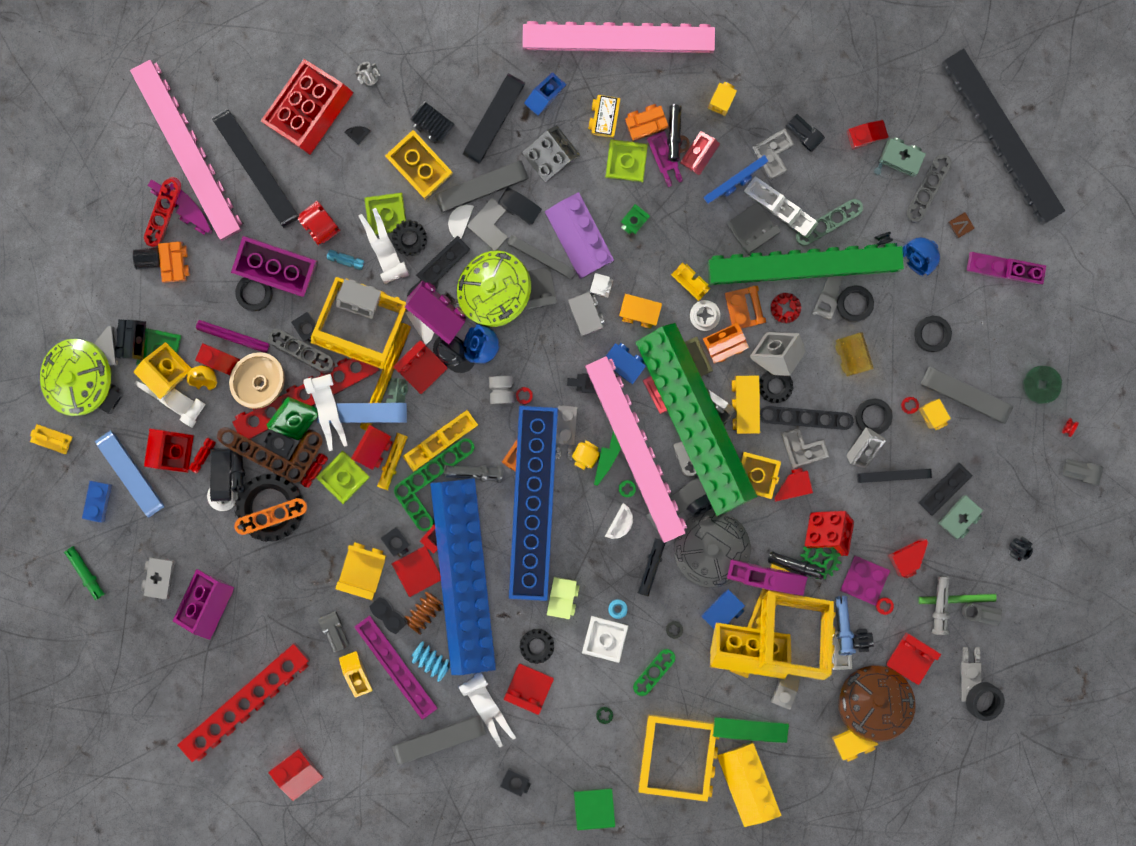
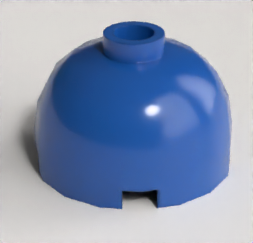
M919 237L912 239L902 248L903 258L906 256L910 261L907 262L908 266L919 275H930L940 262L938 245L927 238Z
M477 324L475 328L471 327L464 339V346L467 347V353L464 352V356L467 361L483 364L490 362L499 351L500 346L497 334L486 326Z

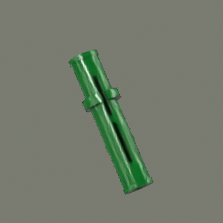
M75 546L70 547L68 551L66 550L64 554L82 579V585L87 587L94 600L96 601L101 596H104L105 593L97 583L96 576L92 575L75 549Z

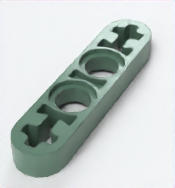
M857 199L849 200L816 220L826 224L825 232L820 233L815 228L813 232L817 237L814 238L813 234L810 235L808 242L805 240L801 241L800 237L802 235L797 232L796 241L802 246L811 244L861 214L863 204ZM851 203H853L854 205L858 204V212L855 213V211H851L850 213H848L850 218H847L846 213L842 210V208L845 207L846 211L851 208ZM836 212L841 213L843 216V220L840 223H836L832 219L833 214Z

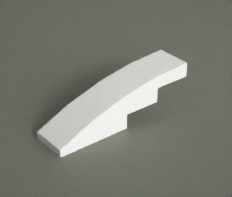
M756 176L744 190L752 199L759 202L761 206L805 238H808L819 224L815 219L803 212L801 208L786 199L784 195Z

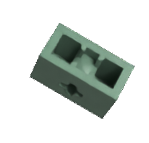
M894 137L886 142L878 162L914 177L918 174L926 153L922 152L921 148L915 145L910 147L904 144L903 140ZM902 152L904 153V157H906L903 160L901 159L902 155H900V153Z
M963 495L938 524L955 539H959V537L963 539L970 531L968 527L972 523L976 524L981 519L983 510L969 497ZM965 514L964 519L966 521L959 523L960 518L958 516Z

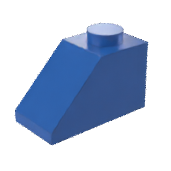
M552 72L532 91L524 104L539 116L567 84Z

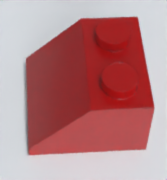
M369 425L351 459L371 470H374L375 467L379 468L384 460L381 457L384 451L388 452L393 444V441H391L392 436Z
M149 428L144 467L188 473L194 435Z
M921 538L888 555L898 576L907 579L917 574L916 570L920 569L928 545L927 539Z
M301 747L268 772L278 787L292 801L324 778Z

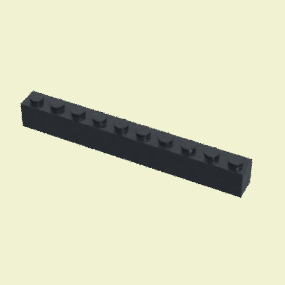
M963 48L942 62V70L947 77L950 76L953 80L952 85L957 93L960 92L964 99L962 101L967 109L970 108L974 115L972 117L975 123L983 128L984 131L982 133L985 139L993 144L994 148L992 149L995 155L1003 160L1005 171L1008 174L1011 173L1015 179L1013 180L1015 187L1018 190L1021 189L1025 195L1023 199L1035 211L1033 215L1037 222H1041L1044 225L1065 212L1062 204L965 49Z

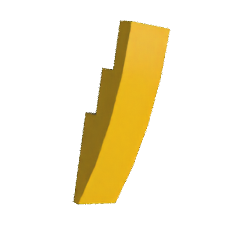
M466 410L402 457L414 472L469 433L478 424L469 411Z

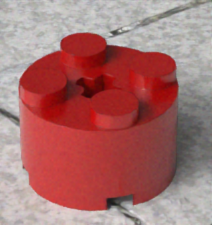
M318 200L302 211L297 218L306 231L311 230L309 234L318 246L320 244L323 245L341 231Z

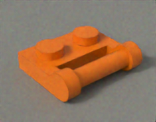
M758 285L724 293L731 325L738 323L742 329L767 323L761 309ZM745 294L751 295L755 320H750Z

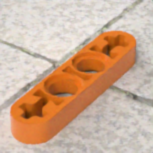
M300 498L284 502L237 519L234 528L241 535L255 532L305 514L308 508L307 503ZM297 501L299 504H303L302 512L299 513L298 510L291 511L293 515L289 516L287 504H289V508L296 506L295 502ZM277 508L285 510L284 518H276L275 510ZM264 514L267 517L265 525L257 523L258 515ZM253 517L255 529H253V525L246 527L245 532L243 529H239L240 521L243 520L244 523L251 522L249 518Z

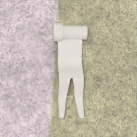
M374 208L372 210L380 239H377L362 214L358 215L384 272L380 274L384 284L401 277L404 279L410 276L405 262L400 263L377 209Z
M331 374L314 379L311 377L304 379L307 393H312L329 451L333 450L329 420L337 430L343 446H348L339 420L335 399L330 388L331 385H334Z
M138 381L134 383L140 389L181 415L180 421L191 428L197 422L195 421L206 405L197 398L194 401L175 388L159 399L146 385Z
M482 672L475 674L474 678L460 685L459 689L463 696H469L500 748L503 745L492 717L497 720L513 740L516 737L485 686L488 685V682Z

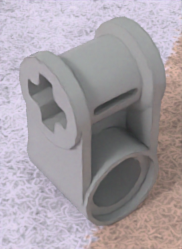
M683 443L673 444L682 473L687 477L695 476L697 474L695 469H693V473L685 470L688 463L691 466L693 464Z

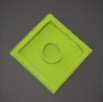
M610 139L605 178L643 182L648 144Z
M403 193L364 198L367 221L375 235H379L372 210L374 208L377 209L387 234L393 233V229L396 228L398 223L401 224V221L404 220L406 222Z
M342 450L316 478L344 504L370 476Z

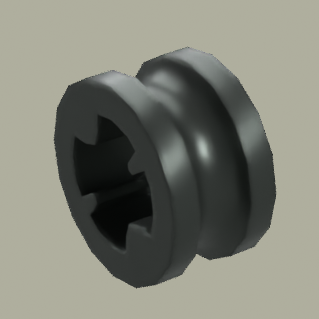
M671 621L666 626V633L670 638H679L683 633V627L679 622ZM673 624L676 627H680V632L677 631V635L669 632V628Z

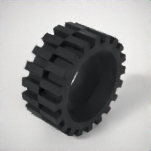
M264 474L244 484V491L238 492V499L235 500V516L239 519L253 514L252 505L255 497L266 489L280 491L287 501L298 498L304 500V498L300 494L299 488L293 482L279 475ZM298 501L295 502L296 506L289 508V516L293 515L291 511L298 510L299 513L302 512L303 504H299ZM304 515L283 521L274 527L249 533V535L254 539L264 542L284 539L293 534L300 526L299 524L303 520ZM253 517L249 518L251 522L244 523L243 520L240 521L241 525L239 526L243 527L244 532L248 526L253 525V529L256 528L253 523Z

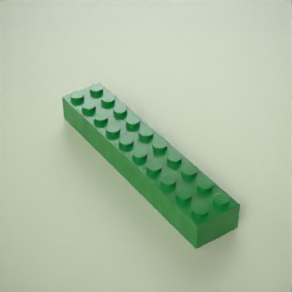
M897 243L885 244L882 248H878V244L866 245L864 249H859V246H848L845 250H839V247L828 248L825 252H820V249H809L807 253H801V250H791L788 254L783 255L782 251L770 252L769 256H762V253H751L750 257H743V254H734L724 259V255L712 256L711 260L707 262L709 285L893 273L904 269L902 246H897Z
M676 323L662 326L636 341L635 343L716 515L719 516L756 498V492Z

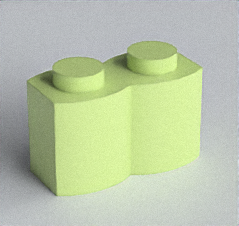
M560 577L553 578L547 615L570 619V615L574 616L576 604H573L574 596L578 597L579 585H576V580Z

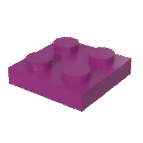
M854 555L839 591L876 606L890 570Z

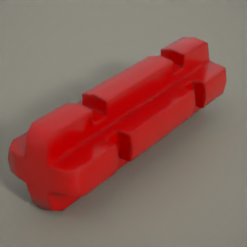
M206 438L203 443L204 446H201L194 458L195 461L189 466L190 471L194 473L200 471L201 464H204L211 452L210 450L216 444L214 440Z
M319 453L316 461L312 463L300 484L309 488L312 480L316 478L322 469V465H325L328 457Z

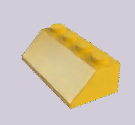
M716 622L710 650V667L781 679L786 678L787 674L759 670V629ZM774 632L773 661L791 664V635Z
M752 741L717 755L744 827L764 823L782 816Z

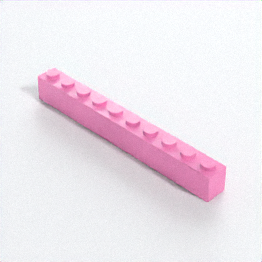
M528 21L527 24H523V50L714 53L715 27H711L710 24H699V27H692V24H680V27H672L670 23H663L661 26H653V23H642V26H634V23H623V26H615V23L606 22L604 25H596L595 22H585L584 25H577V22H565V25H558V22L554 21L546 22V25L538 24L537 21Z
M148 60L131 69V74L219 239L223 241L242 231L240 226L243 223L238 214L234 216L231 210L234 206L229 197L225 199L222 193L225 189L220 180L216 182L213 176L216 172L211 164L207 165L204 159L207 157L202 147L198 148L195 142L198 139L193 130L189 131L187 127L189 122L185 114H180L178 110L180 105L176 97H171L169 93L171 88L167 80H162L159 75L162 71L157 62L154 64L151 60Z
M606 356L586 365L587 373L662 541L665 543L685 534L686 524L683 518L679 519L676 513L679 509L675 500L671 501L668 495L671 491L667 482H662L660 477L663 475L659 464L656 466L654 464V452L651 447L647 448L645 441L648 439L644 430H639L637 423L640 421L636 412L632 413L629 406L632 403L628 394L624 395L621 390L624 385L621 378L616 377L613 372L616 367L612 359L608 360Z

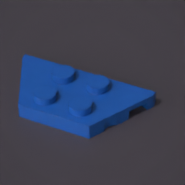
M765 155L703 198L708 204L723 195L728 197L736 191L737 185L741 184V186H744L751 181L752 175L769 160Z

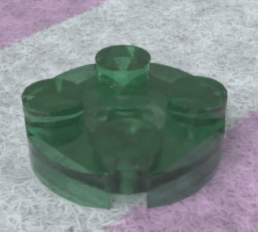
M1036 366L1025 375L1023 389L1031 401L1038 404L1050 403L1060 395L1062 378L1054 368ZM1040 379L1042 381H1047V384L1045 385V390L1043 388H1038V381Z

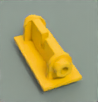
M682 262L671 276L699 301L711 288L700 276L695 279L693 276L696 272L688 264L685 265Z
M36 424L35 429L30 434V442L65 455L73 438L39 424Z

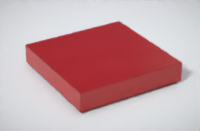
M425 546L391 563L409 597L441 581L440 572Z

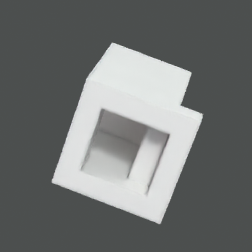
M595 273L590 293L608 298L613 279Z

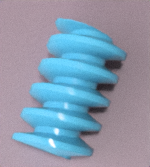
M422 641L411 656L413 657L412 664L419 661L418 668L420 669L425 665L424 672L427 673L432 670L431 677L438 675L437 681L439 682L450 669V666H448L449 659L442 662L443 655L435 657L437 651L434 650L429 653L430 646L423 648L424 642Z

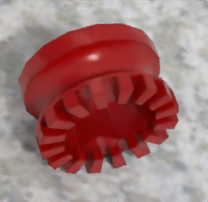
M522 387L517 390L516 399L520 404L531 402L533 393L529 388ZM521 391L529 392L530 398L527 401L519 399Z
M914 397L905 398L901 403L902 410L907 414L915 413L919 409L918 400ZM912 400L915 403V408H911L909 411L906 409L905 403Z
M1072 418L1068 419L1067 426L1064 425L1062 433H1067L1068 437L1074 434L1079 424L1077 421L1073 422Z
M884 597L877 601L876 609L880 614L888 615L893 611L894 604L889 598ZM882 601L890 604V608L886 612L884 609H880Z

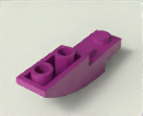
M151 179L147 186L152 188L150 192L158 197L162 185ZM171 183L170 190L166 194L170 195V192L174 189L173 183ZM180 190L175 204V208L179 205L176 211L180 215L178 219L187 225L189 222L195 224L196 227L194 229L203 235L206 232L211 234V226L202 210L183 190Z
M970 252L967 271L996 278L1043 285L1046 265Z
M732 559L727 579L743 582L754 587L803 596L808 576Z

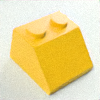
M165 342L144 358L134 370V373L161 399L175 388L192 368Z

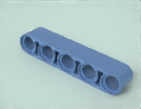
M336 403L341 423L407 422V403Z
M112 430L95 441L100 451L148 518L165 507Z

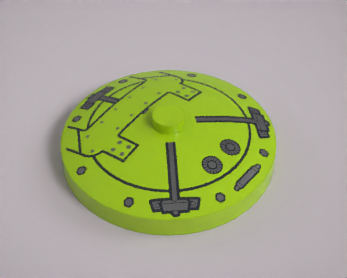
M489 251L475 257L464 268L457 285V298L464 314L475 323L487 327L502 326L514 320L524 310L531 293V279L527 268L518 258L504 251Z
M83 339L61 341L44 358L40 371L41 389L47 402L58 412L70 416L89 414L103 403L108 394L111 384V370L108 360L103 351L90 341Z

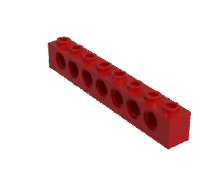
M347 358L337 362L338 366L329 373L334 385L330 386L333 396L379 372V368L353 358L350 360ZM355 362L360 363L362 367L358 373H353L351 370V366ZM338 371H342L345 376L341 382H337L334 379V375ZM320 372L321 375L318 376V377H321V376H324V375H328V374H323V373ZM303 384L299 387L293 385L286 389V394L279 395L271 404L263 408L253 409L248 414L244 411L236 415V420L232 423L238 433L252 439L269 430L267 423L271 418L267 416L268 408L274 407L277 412L287 397L310 406H315L313 395L311 393L309 399L303 400L300 394L302 390L306 389L305 385ZM253 416L259 418V424L256 427L250 425V419Z
M296 643L292 644L177 746L191 762L195 760L199 762L207 755L205 751L208 748L212 747L214 749L222 742L220 738L223 735L229 736L236 730L234 726L238 722L243 724L251 717L249 713L253 709L258 711L265 705L264 700L268 696L272 699L279 693L280 690L278 688L283 683L287 686L295 678L292 675L297 671L302 673L309 667L307 662L310 659ZM285 661L293 663L294 668L292 671L285 670ZM272 673L279 676V682L276 684L271 683L269 680V676ZM256 686L264 688L263 696L256 695ZM242 699L249 700L250 707L248 709L241 707L240 701ZM228 711H231L235 714L234 721H228L226 719V713ZM213 724L220 726L221 732L219 734L212 732L211 727ZM198 737L206 739L204 747L197 744Z

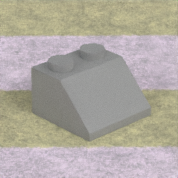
M766 332L750 357L773 375L790 376L806 350L799 333Z

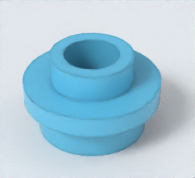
M622 600L612 601L608 608L609 614L615 619L623 618L628 610L626 603ZM617 605L621 606L622 608L621 612L616 613L614 611V608Z

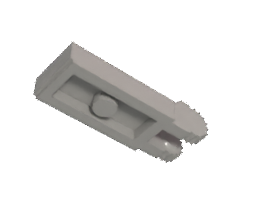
M558 405L555 459H560L561 444L568 445L567 460H572L577 407Z
M963 647L961 701H966L969 690L974 685L981 683L980 647H975L974 662H968L969 650L968 647Z

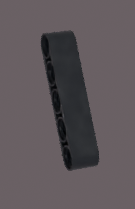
M509 73L507 74L463 152L464 156L478 164L481 163L521 93L525 82Z
M766 406L760 410V420L766 424L848 430L854 423L852 415L846 412ZM766 409L771 410L773 413L771 420H765L763 417V412ZM785 411H789L792 414V419L789 422H785L782 419V414ZM803 413H809L811 416V421L808 424L803 423L801 420ZM823 414L830 417L828 425H823L820 421ZM842 416H846L849 419V424L846 427L840 425L839 420Z

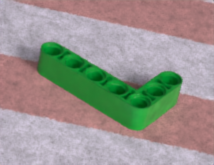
M460 440L395 486L394 494L419 530H430L434 525V520L416 492L444 474L445 465L455 466L470 456L475 450L472 440ZM463 442L471 444V450L467 453L461 450ZM447 453L455 455L456 460L454 463L449 464L446 462L445 456ZM434 463L440 467V471L436 475L431 474L429 471L430 466ZM418 474L424 478V483L420 486L414 483V477ZM402 485L408 488V494L404 497L398 494V488ZM412 501L419 504L417 512L409 510V504ZM427 517L430 520L428 528L421 527V518Z

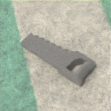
M842 276L827 278L812 315L817 314L831 320L837 306L836 297L839 296L838 291H840L839 286L842 285ZM820 302L829 305L831 310L827 311L820 308Z

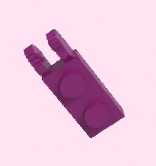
M665 131L647 137L650 149L667 186H672V181L667 173L671 169H674L677 181L679 183L682 182L683 179L678 169V162L668 161L669 148Z

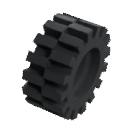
M415 220L401 221L402 223H398L396 228L393 229L392 242L394 247L400 254L403 253L405 256H415L414 254L416 253L420 254V251L425 249V244L427 245L425 229ZM413 231L416 233L417 240L414 244L407 245L402 241V236L405 232Z
M767 371L759 380V393L763 399L770 403L786 401L794 389L791 376L773 375ZM775 378L780 379L783 383V390L777 394L769 390V382Z
M532 629L523 635L520 641V652L525 660L535 664L544 663L553 654L554 641L547 631ZM534 639H540L544 642L545 648L539 654L533 653L529 648L530 642Z

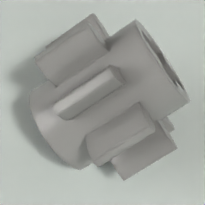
M369 62L360 64L357 68L358 72H355L359 83H365L367 86L374 85L378 81L377 76H380L376 64L371 65Z

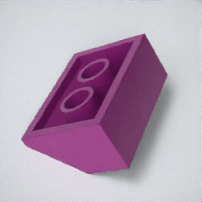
M422 280L407 297L405 308L448 344L454 339L466 320L462 309L459 307L455 308L450 304L451 301L445 295L437 293L436 288L429 282L426 283Z
M196 569L173 618V622L192 634L210 640L234 587Z

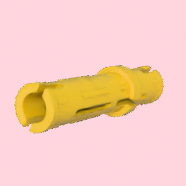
M396 433L386 464L382 466L381 470L383 472L377 487L389 490L393 475H396L397 471L395 470L408 436Z

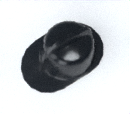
M457 336L454 337L450 344L440 337L435 340L433 353L450 370L456 373H465L471 370L475 364L467 361L464 352L467 353V347L464 346V341Z

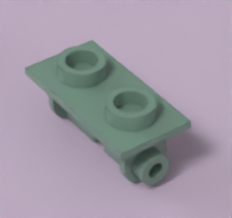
M391 378V381L388 382L387 395H393V399L387 398L386 403H405V396L408 392L406 379Z

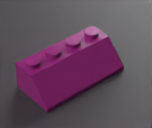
M243 236L231 273L304 297L313 279L318 260Z

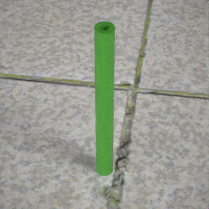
M996 594L948 596V603L996 602ZM919 597V604H936L937 597Z

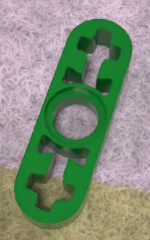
M661 650L633 684L634 692L637 695H647L673 665L675 654L672 650ZM663 653L666 655L670 653L671 661H665L663 666L666 668L662 670L661 666L655 662L658 660L660 663L663 660ZM652 667H657L660 670V674L656 678L649 676V669ZM646 675L653 683L650 685L648 682L645 686L647 690L639 692L637 684H643L646 679L642 677Z

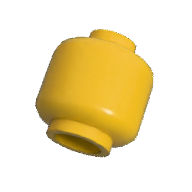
M585 441V443L580 442L572 454L573 460L576 461L574 465L583 470L586 467L593 468L600 457L599 447L588 441Z

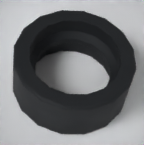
M243 277L237 283L235 289L238 303L244 309L250 311H260L266 308L273 296L272 287L260 283L265 289V297L258 304H250L243 297V289L248 283L257 281Z
M857 285L850 286L840 293L837 299V309L839 314L849 322L863 321L872 313L874 299L868 289ZM854 292L862 294L867 302L865 311L859 315L848 313L844 306L846 297Z
M932 315L918 322L915 327L914 337L921 349L927 352H937L948 346L951 341L952 330L945 319ZM928 323H937L944 330V338L937 345H929L922 338V330Z
M874 398L868 399L859 405L856 410L855 419L860 430L864 431L865 428H869L877 434H881L890 427L893 415L891 408L886 402ZM869 406H879L885 412V421L878 428L868 427L863 421V412Z
M988 682L974 685L967 694V710L982 721L995 719L1004 708L1005 698L999 688ZM986 692H992L994 698L991 706L983 712L978 711L977 702L979 698Z

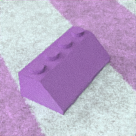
M579 192L545 211L567 256L577 271L579 279L614 262Z

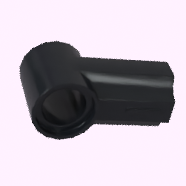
M798 114L786 125L810 152H813L825 139L818 129L813 126L811 127Z

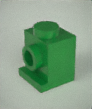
M635 204L620 222L623 225L621 228L629 235L631 233L636 235L650 218V215ZM632 217L638 219L636 224L631 223L630 219Z

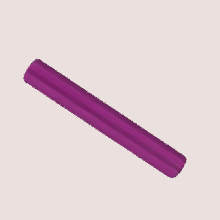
M198 320L196 324V329L264 353H267L270 344L202 320Z

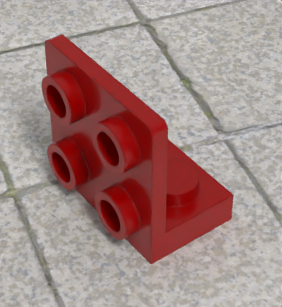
M421 340L393 366L420 394H423L447 370V366Z
M846 511L810 513L805 540L806 548L834 547L841 556H849L854 527L853 519Z
M905 633L886 665L919 685L934 660L938 661L941 654L912 635Z
M520 663L504 700L539 715L554 678Z

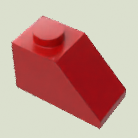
M884 120L865 123L849 128L846 131L852 150L889 138Z
M202 343L195 361L231 375L233 368L240 359Z
M803 468L791 470L792 474L786 476L773 497L774 502L813 493L808 470L803 471Z

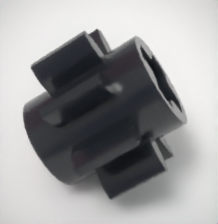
M1023 536L1020 540L1015 538L1009 545L1010 555L1019 562L1022 559H1029L1033 553L1032 543Z
M858 629L857 634H854L853 638L854 649L859 648V652H869V647H874L872 632L867 633V629Z

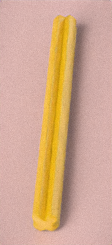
M401 323L369 403H381L388 382L394 372L393 366L398 362L410 332V325ZM361 423L360 428L367 430L372 423Z

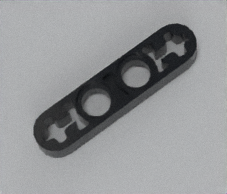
M932 468L857 473L858 483L932 478Z

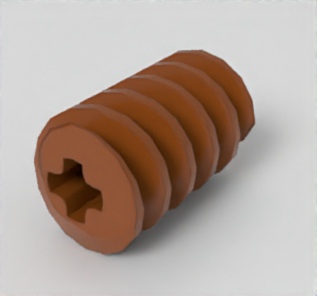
M425 592L427 599L420 598L422 605L415 604L417 611L410 610L412 617L405 616L406 624L420 635L422 632L419 628L426 629L427 627L424 622L431 623L432 621L429 616L435 618L437 615L434 610L440 612L442 609L439 604L444 605L437 597L428 592Z

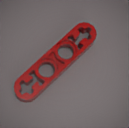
M169 177L162 183L144 234V241L148 246L155 247L164 238L181 190V182L176 177ZM172 182L174 189L170 192V195L166 194L170 190L168 184ZM162 199H167L170 202L169 208L162 206ZM156 216H161L164 219L163 225L156 223ZM155 230H158L155 234L156 240L152 241V237L150 235H152L155 232Z

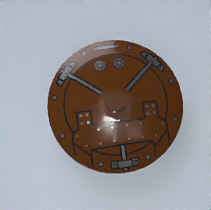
M867 666L852 673L841 687L838 697L839 713L846 727L856 736L870 742H886L897 738L909 727L915 714L916 703L911 686L898 672L884 666Z

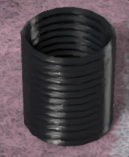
M151 247L149 249L133 250L134 268L136 270L160 268L159 248Z

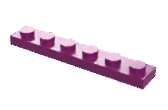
M368 616L357 624L354 628L419 717L423 720L438 709L372 617Z

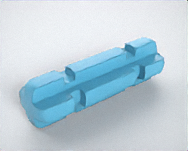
M334 250L328 251V260L337 261V263L349 267L354 266L358 270H362L364 266V261L361 259H354L355 257L343 253L338 254Z

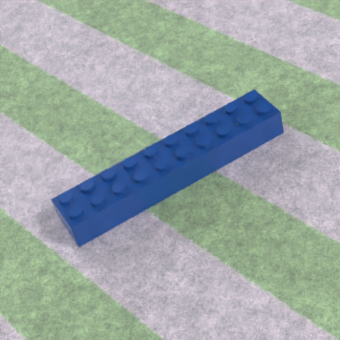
M519 406L509 599L548 600L558 408Z
M475 478L430 483L451 675L494 671L496 666Z

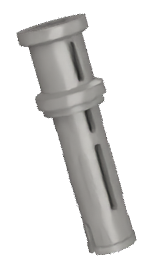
M940 575L937 576L936 611L933 613L934 629H932V634L948 635L949 630L947 628L950 614L947 611L950 577Z

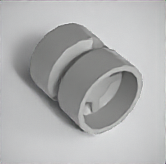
M513 376L489 377V388L493 390L490 393L491 404L515 403V393L511 390L514 387Z

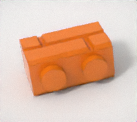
M656 104L646 107L644 112L639 113L637 110L627 114L628 117L625 118V123L632 142L669 128L662 106L657 107Z
M181 241L158 244L162 282L187 281V276H190L189 265H185V257H188L187 246H183Z
M738 323L703 338L706 349L714 364L723 362L734 354H741L745 349L749 348Z

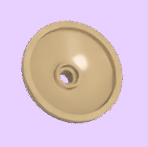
M257 352L243 357L231 372L229 381L231 394L244 407L251 409L263 408L275 401L280 395L285 381L284 370L280 362L267 353Z

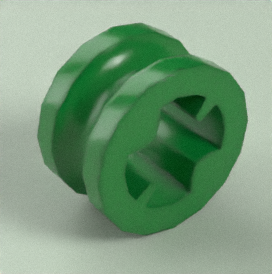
M623 481L619 485V492L623 497H631L636 492V486L632 481ZM626 483L631 484L630 487H633V491H629L628 495L624 494L625 491L622 492V487H625Z

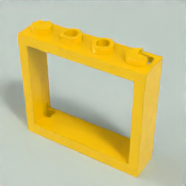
M335 277L311 335V343L383 369L407 311L405 308L406 302L400 300L399 297L394 298L381 291L378 306L397 312L398 316L383 353L371 350L322 332L338 291L340 292L344 279Z
M768 590L762 596L759 670L821 680L827 679L832 674V668L834 667L832 663V656L835 650V646L832 645L835 635L833 620L836 612H834V601ZM775 604L821 612L819 669L773 661Z
M648 714L638 792L708 802V797H712L713 792L710 779L715 776V766H712L713 759H717L718 753L715 741L719 740V737L712 736L714 723ZM655 723L710 730L702 794L647 787Z

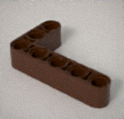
M223 427L217 433L218 441L225 447L293 483H298L303 479L323 442L319 433L315 430H307L288 460L231 428ZM226 432H230L231 439L226 442L223 441V435ZM311 435H316L315 443L309 444L308 438ZM244 441L248 442L247 449L241 451L239 449L240 444ZM263 450L265 452L264 457L259 460L256 459L257 452ZM307 452V458L300 461L299 454ZM278 459L281 460V466L273 468V462ZM296 468L298 470L297 475L290 477V471Z

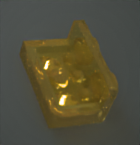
M863 332L836 340V351L841 356V367L847 377L874 369Z

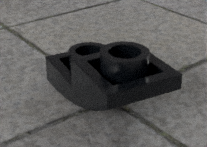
M509 187L506 188L498 201V204L509 213L516 214L529 225L534 223L542 210L537 204Z

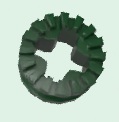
M601 707L596 713V718L600 723L608 724L613 719V712L608 707ZM602 710L610 712L607 721L599 717Z

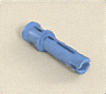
M840 596L835 597L839 625L837 639L840 642L839 655L842 656L856 653V650L853 648L854 634L850 630L847 596H842V604Z

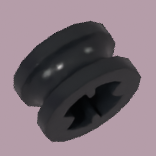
M891 232L874 237L878 241V246L893 241V238H890Z

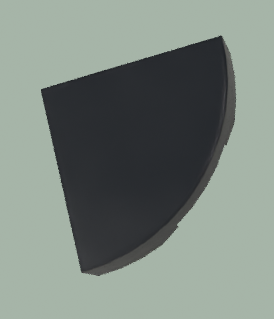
M355 126L347 129L344 133L357 145H360L372 131L366 127Z

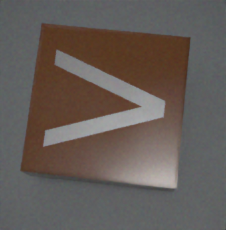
M966 212L948 222L957 239L975 229Z

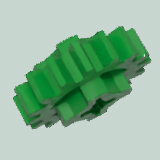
M803 547L805 554H800L804 558L803 562L806 560L810 564L824 567L825 574L820 573L824 575L823 579H826V574L834 576L833 569L839 570L836 564H841V561L837 560V557L841 555L836 553L834 547H827L832 553L824 552L823 548H814L815 552L812 557H808L813 548ZM820 553L822 556L829 557L825 558L822 564L819 561H812L818 558ZM833 560L831 567L827 569L826 565L829 561Z

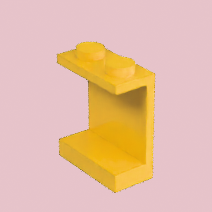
M354 542V545L350 544L348 546V553L335 589L373 600L387 555H383V550L372 548V551L364 549L365 545Z

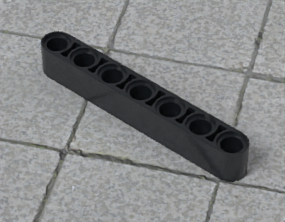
M226 108L211 119L282 227L285 228L296 221L299 217L230 110Z

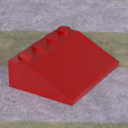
M303 59L261 122L311 155L354 92L336 78Z

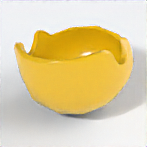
M200 365L193 367L187 373V383L198 390L202 386H206L208 390H212L217 386V377L211 367Z

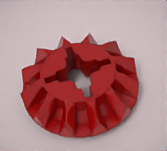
M781 293L773 299L771 313L777 321L791 323L799 317L801 303L794 294ZM790 300L789 307L794 312L787 311L782 315L783 308L778 304L785 305Z

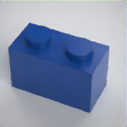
M615 343L606 356L608 360L612 359L616 367L613 371L633 385L646 367L643 364L644 360L637 354L632 356L628 353L630 349L624 344L620 343L617 345Z
M97 481L89 482L82 519L105 522L112 484Z
M727 589L701 617L713 629H715L716 622L731 625L729 622L734 617L737 619L743 614L745 605Z

